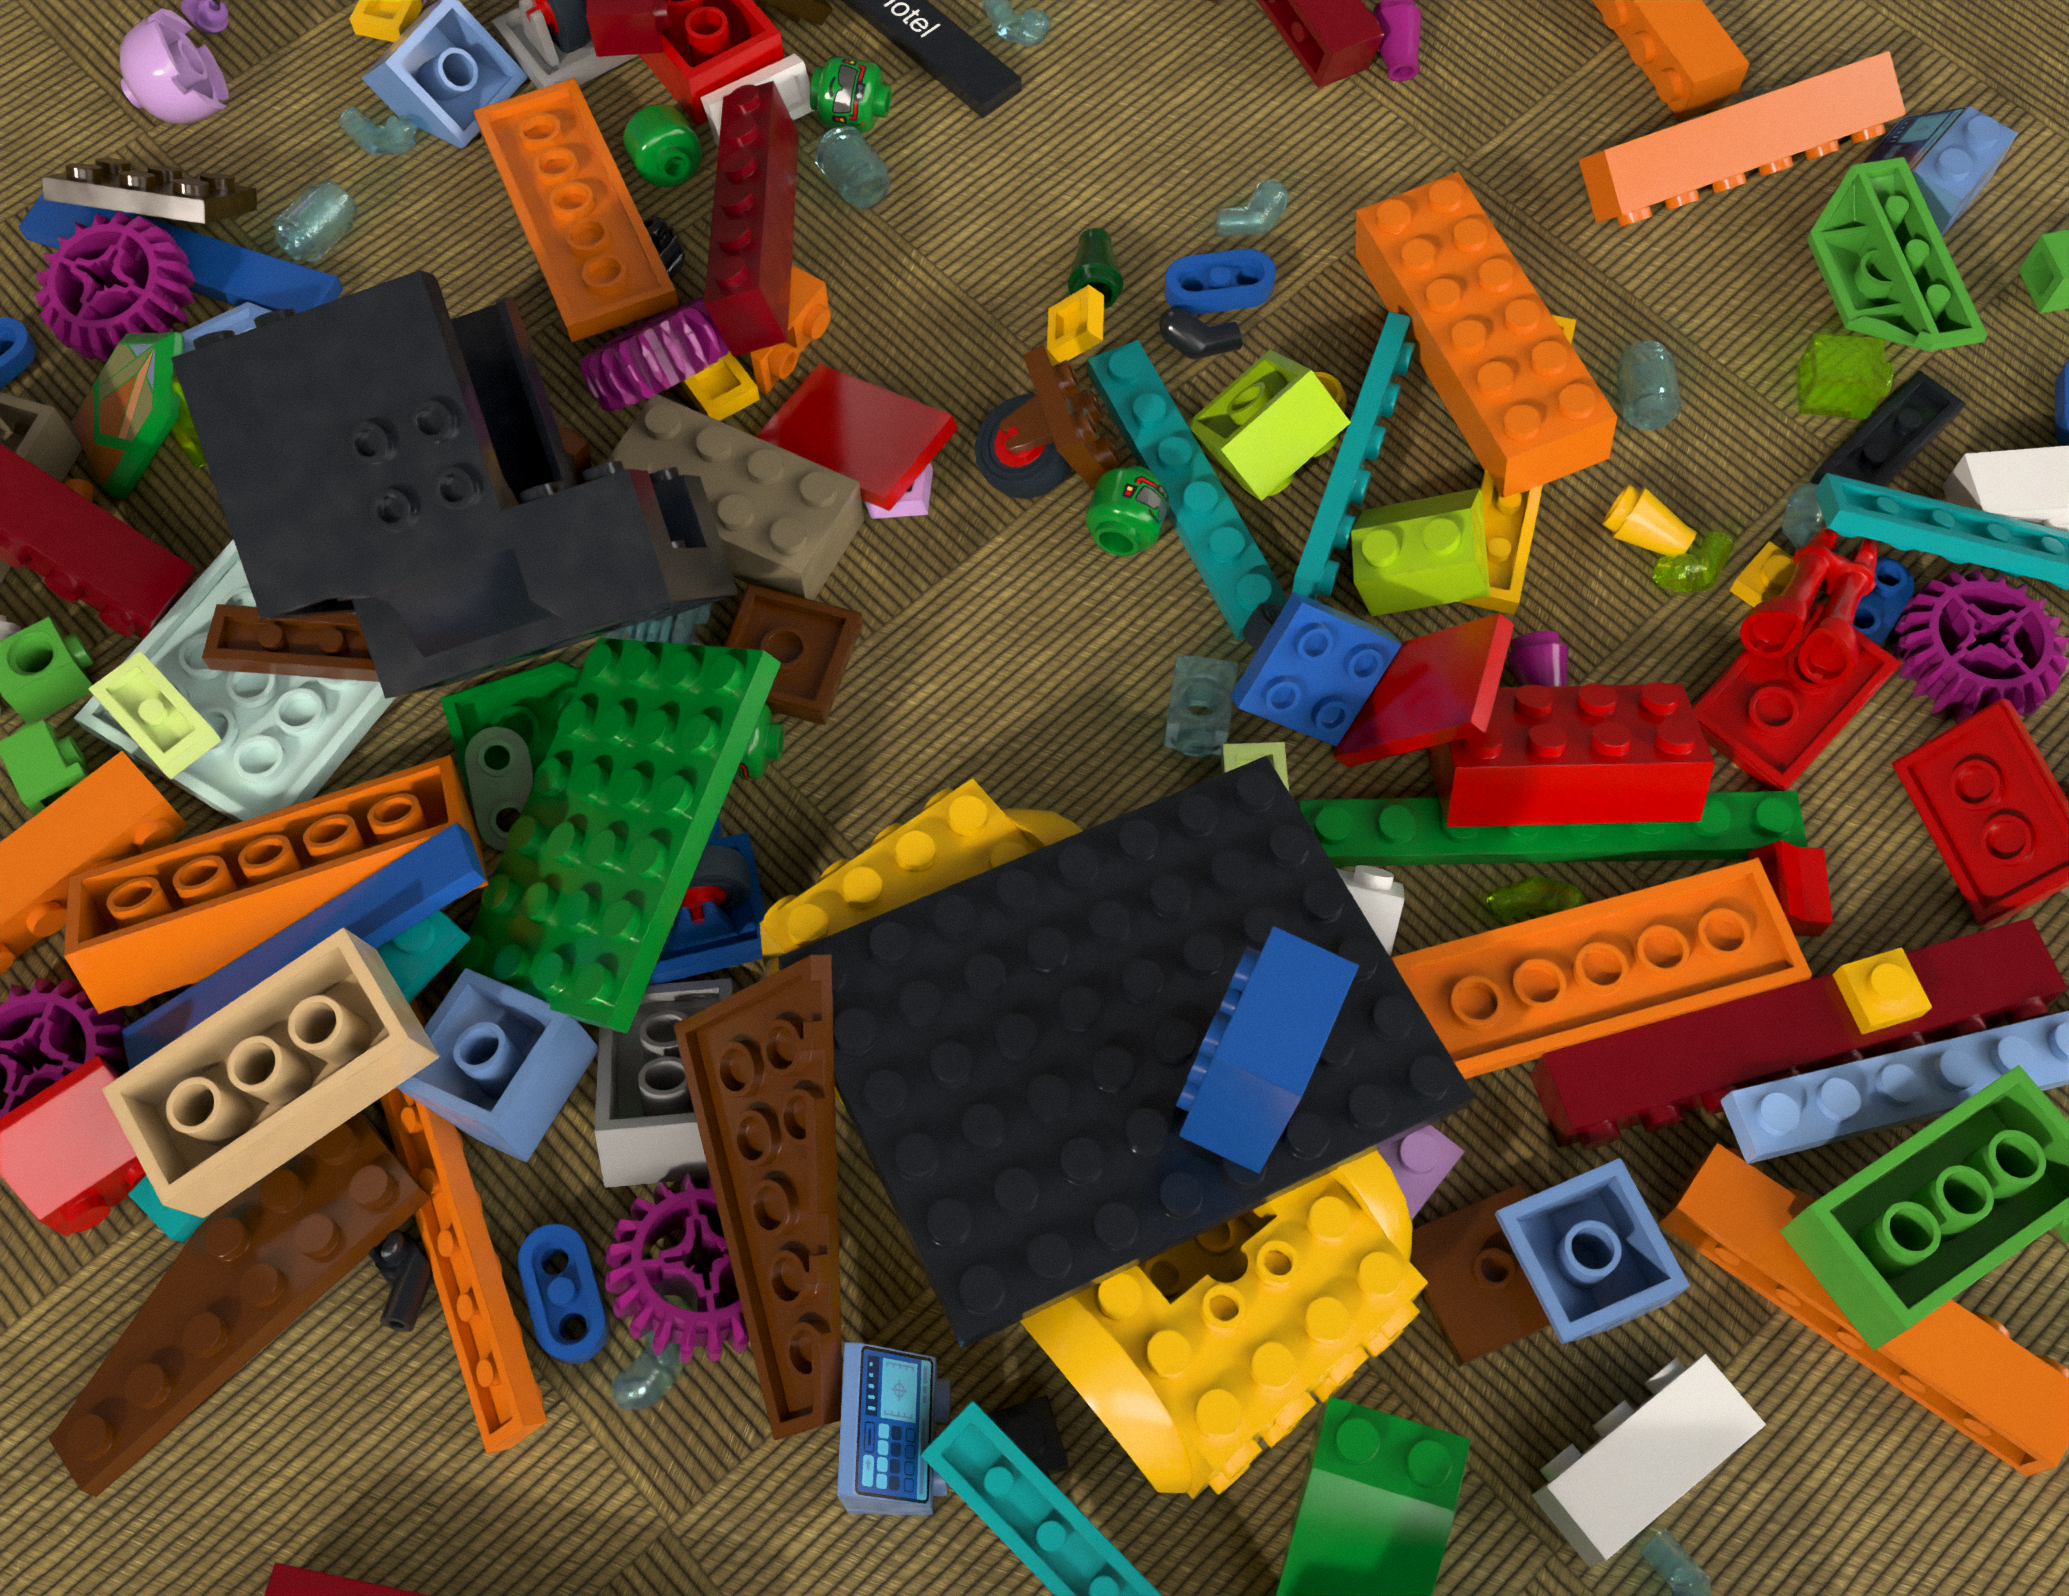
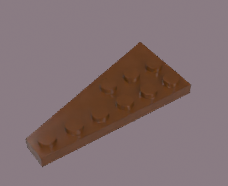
M831 954L810 955L673 1025L774 1441L841 1421L842 1345L835 1075L833 1072Z
M361 1111L216 1209L193 1233L49 1438L50 1443L81 1491L98 1497L366 1257L374 1246L377 1247L387 1238L386 1235L396 1230L431 1198Z

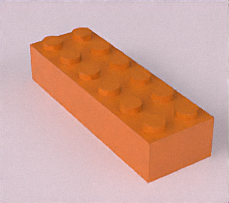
M1459 172L1356 210V258L1388 311L1411 317L1406 341L1416 343L1414 349L1416 358L1484 471L1487 469L1495 484L1494 488L1498 494H1501L1502 498L1517 493L1521 494L1532 488L1610 459L1617 421L1616 413Z
M451 755L69 877L64 957L98 1014L122 1006L138 1005L152 996L188 984H197L456 822L470 834L486 879L485 882L472 890L489 885L474 810ZM470 890V891L467 892L466 894L462 895L461 897L467 895V894L470 893L472 890Z

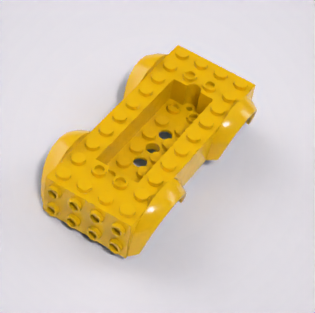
M973 778L954 791L951 788L943 789L926 803L922 813L904 825L894 823L886 827L875 837L869 849L851 861L844 858L833 863L822 873L816 885L798 897L788 895L780 899L767 911L764 920L760 922L764 970L761 980L780 971L778 966L779 956L1078 834L1083 830L1074 822L1053 811L1026 808L1000 809ZM835 1087V1096H836V1097L839 1099V1101L844 1105V1103H843V1101H842V1099H841V1097H840V1095H839V1093H838V1091H837V1089H836V1087ZM1376 1150L1019 1322L1100 1418L1155 1490L1160 1493L1187 1492L1194 1499L1209 1485L1217 1495H1220L1250 1468V1463L1263 1451L1257 1443L1263 1439L1272 1449L1303 1421L1302 1417L1316 1405L1317 1402L1311 1397L1313 1394L1324 1403L1329 1396L1332 1397L1354 1376L1353 1372L1369 1358L1364 1350L1375 1359L1404 1332L1403 1329L1421 1312L1414 1305L1413 1301L1428 1284V1281L1410 1263L1413 1226L1406 1198L1391 1168Z

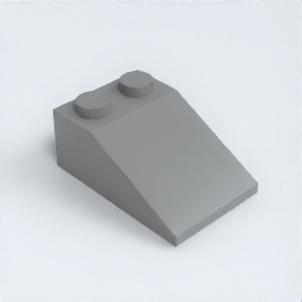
M732 978L647 985L628 1034L602 1027L599 1028L594 1132L605 1188L681 1181L687 1174L693 1180L710 1178L673 1025L733 995Z

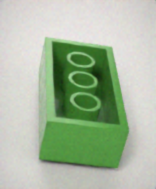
M2018 1065L1809 1205L1779 1232L1871 1349L1875 1351L1911 1328L2069 1216V1122L2022 1067Z

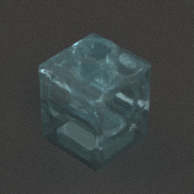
M1177 654L1164 747L1175 748L1179 752L1192 757H1205L1211 754L1221 755L1222 744H1227L1233 705L1230 695L1235 689L1238 662ZM1200 705L1209 708L1213 713L1200 716L1191 713L1187 708Z

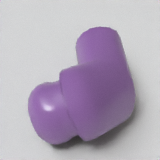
M182 0L181 9L183 14L201 32L217 34L227 27L228 9L223 1L218 6L214 0Z

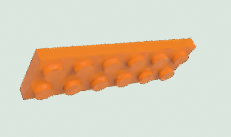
M575 78L473 110L480 132L571 343L667 311L679 305L676 290Z
M1759 858L1391 958L1464 1079L1539 1059L1544 1053L1806 981L1812 976Z

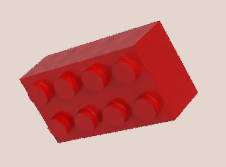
M668 0L671 28L662 29V53L639 54L697 126L708 121L700 97L784 59L780 31L753 0Z
M1664 682L1635 685L1590 683L1584 686L1547 687L1525 685L1522 687L1498 688L1486 733L1426 748L1446 827L1701 821L1715 764L1683 684H1668Z

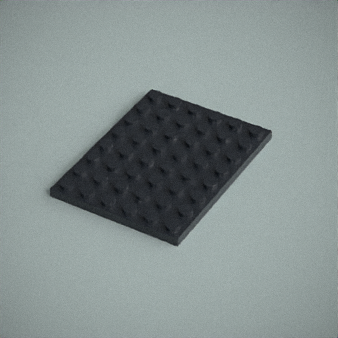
M1267 756L778 957L779 970H782L810 955L831 954L833 1072L835 1075V1087L961 1349L1337 1170L1342 1165L1362 1158L1468 1107L1475 1098L1469 1085ZM1273 926L1352 961L1358 964L1359 967L1304 1094L1261 1172L1258 1174L1180 1137L1179 1134L1189 1112L1177 1107L1176 1104L1187 1082L1188 1075L1199 1053L1198 1051L1224 1000L1229 984L1246 947L1250 946L1262 952Z

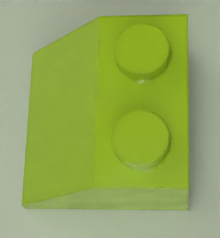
M1269 350L1189 420L1187 425L1199 444L1238 485L1262 501L1267 496H1273L1283 491L1293 481L1294 472L1311 457L1320 456L1330 450L1338 441L1339 433L1351 422L1311 369Z
M1480 488L1363 510L1351 530L1354 584L1372 617L1490 596L1483 500Z

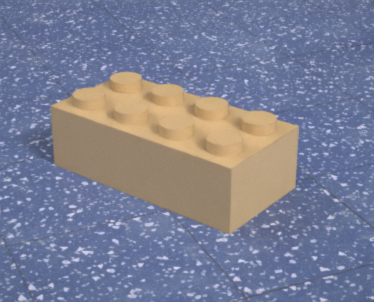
M343 927L102 1088V1091L162 1205L205 1218L437 1060L440 1056L378 951Z

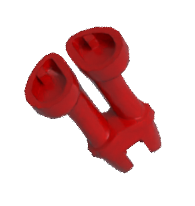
M1826 523L1812 536L1807 544L1796 549L1793 558L1795 570L1785 590L1779 596L1758 603L1745 616L1739 632L1741 641L1746 649L1756 656L1767 659L1783 657L1793 649L1808 622L1810 609L1818 590L1826 592L1830 597L1800 649L1798 666L1803 675L1815 683L1838 685L1847 681L1857 666L1860 650L1853 622L1862 597L1870 594L1876 586L1875 569L1879 546L1876 540L1864 538L1858 550L1854 551L1849 560L1833 552L1837 545L1836 540L1839 534L1831 529H1827Z

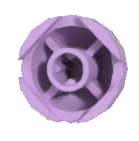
M161 8L145 17L125 35L120 45V70L123 76L121 87L128 100L139 109L144 108L156 118L173 124H193L209 118L226 107L218 99L224 101L229 98L228 88L223 73L206 44L196 49L191 40L185 35L193 30V28L173 11Z

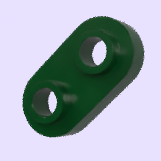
M489 727L476 733L469 741L465 750V766L478 832L489 846L505 851L509 832H504L497 826L496 816L504 808H513L521 814L533 787L534 776L528 747L522 737L505 727ZM500 746L508 751L510 762L505 768L494 770L486 765L484 756L491 747Z

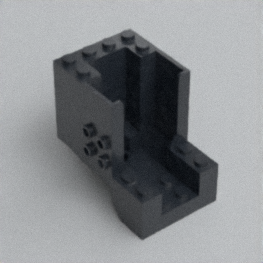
M418 270L297 314L294 309H280L262 314L254 319L256 328L237 335L232 330L205 334L193 340L195 350L171 358L261 620L356 612L385 699L435 690L651 619L661 620L738 595L700 476L679 475L677 467L649 474L647 470L624 469L622 461H613L583 471L585 483L576 485L516 300L503 297L496 300L494 305L450 319L436 277L432 273Z

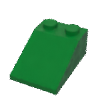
M1329 1396L1318 1412L1274 1596H1432L1457 1508L1471 1439Z

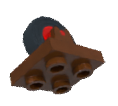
M1043 344L1023 355L1037 395L1022 394L1005 400L993 409L979 427L974 445L976 464L987 482L1011 498L1031 499L1047 494L1064 481L1072 468L1094 491L1098 479L1106 471L1112 470L1121 464L1118 452L1108 434L1100 433L1096 421L1103 418V412L1093 391L1089 386L1082 389L1071 364L1067 360L1059 363Z

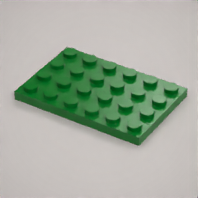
M599 637L594 649L591 650L585 659L583 674L573 697L559 718L558 731L546 758L535 772L533 787L520 817L509 831L508 844L494 876L488 882L489 885L485 886L483 890L482 903L468 932L471 939L455 955V964L447 982L454 985L464 969L467 968L550 1003V1010L568 1015L580 1022L628 1034L781 662L764 650Z

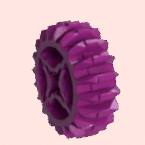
M118 211L110 220L108 217L96 213L91 227L75 221L76 234L69 239L57 235L60 249L57 253H43L46 263L50 267L35 274L39 284L43 287L34 295L38 300L39 306L43 308L40 316L62 344L67 348H72L84 358H89L92 361L99 358L102 362H107L118 343L128 333L172 332L170 328L174 323H188L186 314L181 310V307L196 303L192 292L188 289L196 282L192 271L187 267L190 261L187 259L186 253L175 244V239L165 229H160L150 220L144 219L140 215L132 219L129 215Z
M699 297L647 319L620 335L613 337L606 343L599 345L598 348L588 352L583 357L579 368L585 378L583 381L592 398H596L603 410L614 411L628 405H634L643 399H649L653 395L669 389L671 386L686 380L695 373L703 371L705 367L727 355L730 350L704 305V297Z
M1979 568L1968 573L1965 578L1954 570L1949 575L1944 576L1941 581L1933 579L1930 583L1924 585L1918 595L1912 597L1903 609L1904 614L1895 625L1893 637L1898 642L1894 646L1892 656L1904 662L1900 668L1899 678L1916 681L1917 684L1914 687L1913 698L1927 695L1934 700L1932 714L1945 708L1952 710L1957 725L1971 715L2003 698L2010 700L2019 716L2026 718L2043 705L2044 699L2048 700L2059 688L2058 684L2061 681L2060 677L2066 671V665L2069 660L2062 654L2066 651L2069 639L2055 633L2059 629L2061 618L2045 616L2042 612L2045 609L2047 598L2032 601L2025 595L2027 582L2012 588L2006 585L2003 572L1987 581Z
M38 977L31 991L22 985L11 984L8 1001L0 1002V1075L2 1069L8 1075L6 1086L3 1090L8 1094L4 1107L0 1099V1118L97 1055L102 1057L120 1073L129 1071L121 1030L127 1027L124 1025L126 1019L123 1012L116 1008L98 1014L83 987L76 981L66 978L58 985H55L49 979ZM80 1026H82L86 1038V1055L83 1064L79 1063L75 1058L79 1045L75 1037ZM50 1060H53L59 1066L52 1065ZM25 1067L32 1068L34 1073L30 1072Z
M687 1174L681 1179L680 1193L674 1194L668 1186L660 1182L654 1188L653 1198L655 1204L637 1197L631 1206L633 1220L620 1219L617 1222L614 1237L619 1243H614L607 1247L606 1263L614 1269L606 1274L605 1287L609 1293L619 1294L613 1301V1312L617 1318L634 1316L629 1326V1334L633 1337V1340L642 1338L651 1331L655 1332L652 1351L657 1356L667 1350L670 1342L680 1344L679 1359L684 1364L691 1361L695 1346H705L706 1356L712 1363L720 1359L722 1342L727 1341L733 1350L741 1354L748 1348L749 1336L740 1299L727 1307L718 1308L719 1292L724 1287L736 1284L726 1241L710 1229L711 1226L723 1230L711 1179L709 1178L707 1182V1189H696L695 1181ZM683 1227V1240L681 1243L671 1249L660 1251L659 1258L644 1260L649 1250L659 1239ZM694 1245L697 1249L698 1260L707 1263L706 1270L712 1266L707 1289L704 1287L703 1275L694 1273L695 1264L690 1267ZM660 1296H679L690 1304L692 1311L676 1307Z

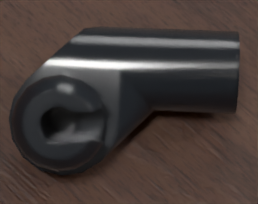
M654 216L648 218L643 223L670 280H672L682 268L685 254L674 228L668 227L663 218Z
M1171 307L1165 310L1159 319L1160 333L1164 340L1190 359L1205 358L1242 348L1241 332L1235 321L1208 327L1190 312L1178 307Z
M396 1229L386 1235L387 1238L377 1247L374 1246L368 1255L375 1262V1266L391 1287L380 1322L397 1331L411 1332L414 1330L433 1274L429 1260L415 1239L407 1232Z

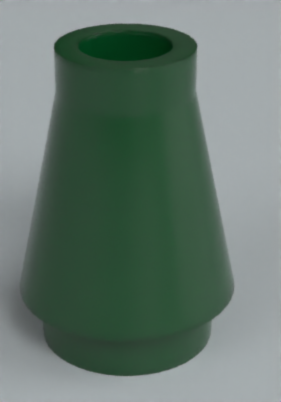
M1091 228L1084 231L1079 237V247L1069 276L1068 290L1072 295L1085 286L1090 285L1104 295V309H1107L1115 303L1123 289V279L1111 247L1110 235L1105 230Z

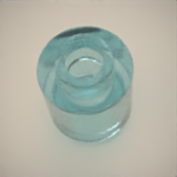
M852 126L833 128L822 136L815 152V163L847 203L855 204L856 207L861 209L872 207L880 202L889 191L891 185L890 178L887 176L888 168L859 130Z
M324 180L320 185H310L274 220V227L278 233L275 236L276 242L287 255L297 261L305 259L309 262H317L353 227L352 219L358 213L357 207L352 198L340 186L331 181Z
M1655 341L1638 342L1626 348L1621 354L1620 362L1616 368L1623 419L1629 425L1643 430L1662 428L1680 413L1682 407L1674 358L1667 352L1663 344Z

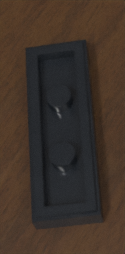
M1919 370L1816 470L1810 482L1818 487L1825 474L1829 473L1887 487L1960 414L1966 403Z

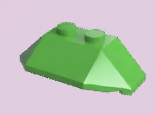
M1905 157L1851 165L1807 237V242L1844 327L1925 351L1984 342L1987 337L1986 330Z

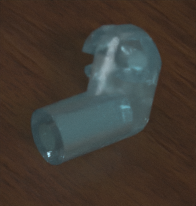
M1265 180L1257 185L1255 192L1245 207L1217 209L1216 228L1218 237L1263 234L1271 230L1287 207V189L1278 181Z

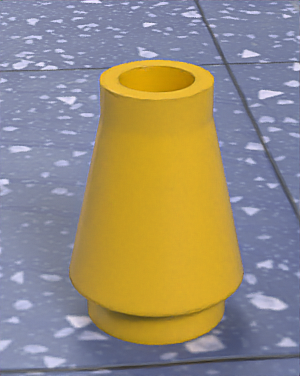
M1627 484L1612 504L1602 522L1603 526L1613 531L1612 538L1668 556L1676 562L1683 557L1697 534V531L1685 525L1645 486L1639 491Z

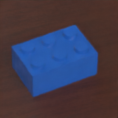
M1273 926L1262 952L1247 946L1229 984L1224 1000L1198 1051L1199 1053L1188 1075L1187 1082L1176 1104L1177 1107L1189 1112L1179 1136L1259 1174L1304 1094L1359 965Z

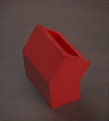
M1779 840L1748 851V860L1759 858L1794 936L1820 937L1833 922L1824 848L1796 847L1783 840Z

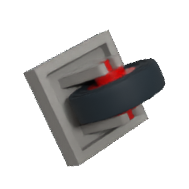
M519 0L520 7L492 20L496 37L538 89L573 78L576 79L580 86L639 55L596 57L586 17V0Z

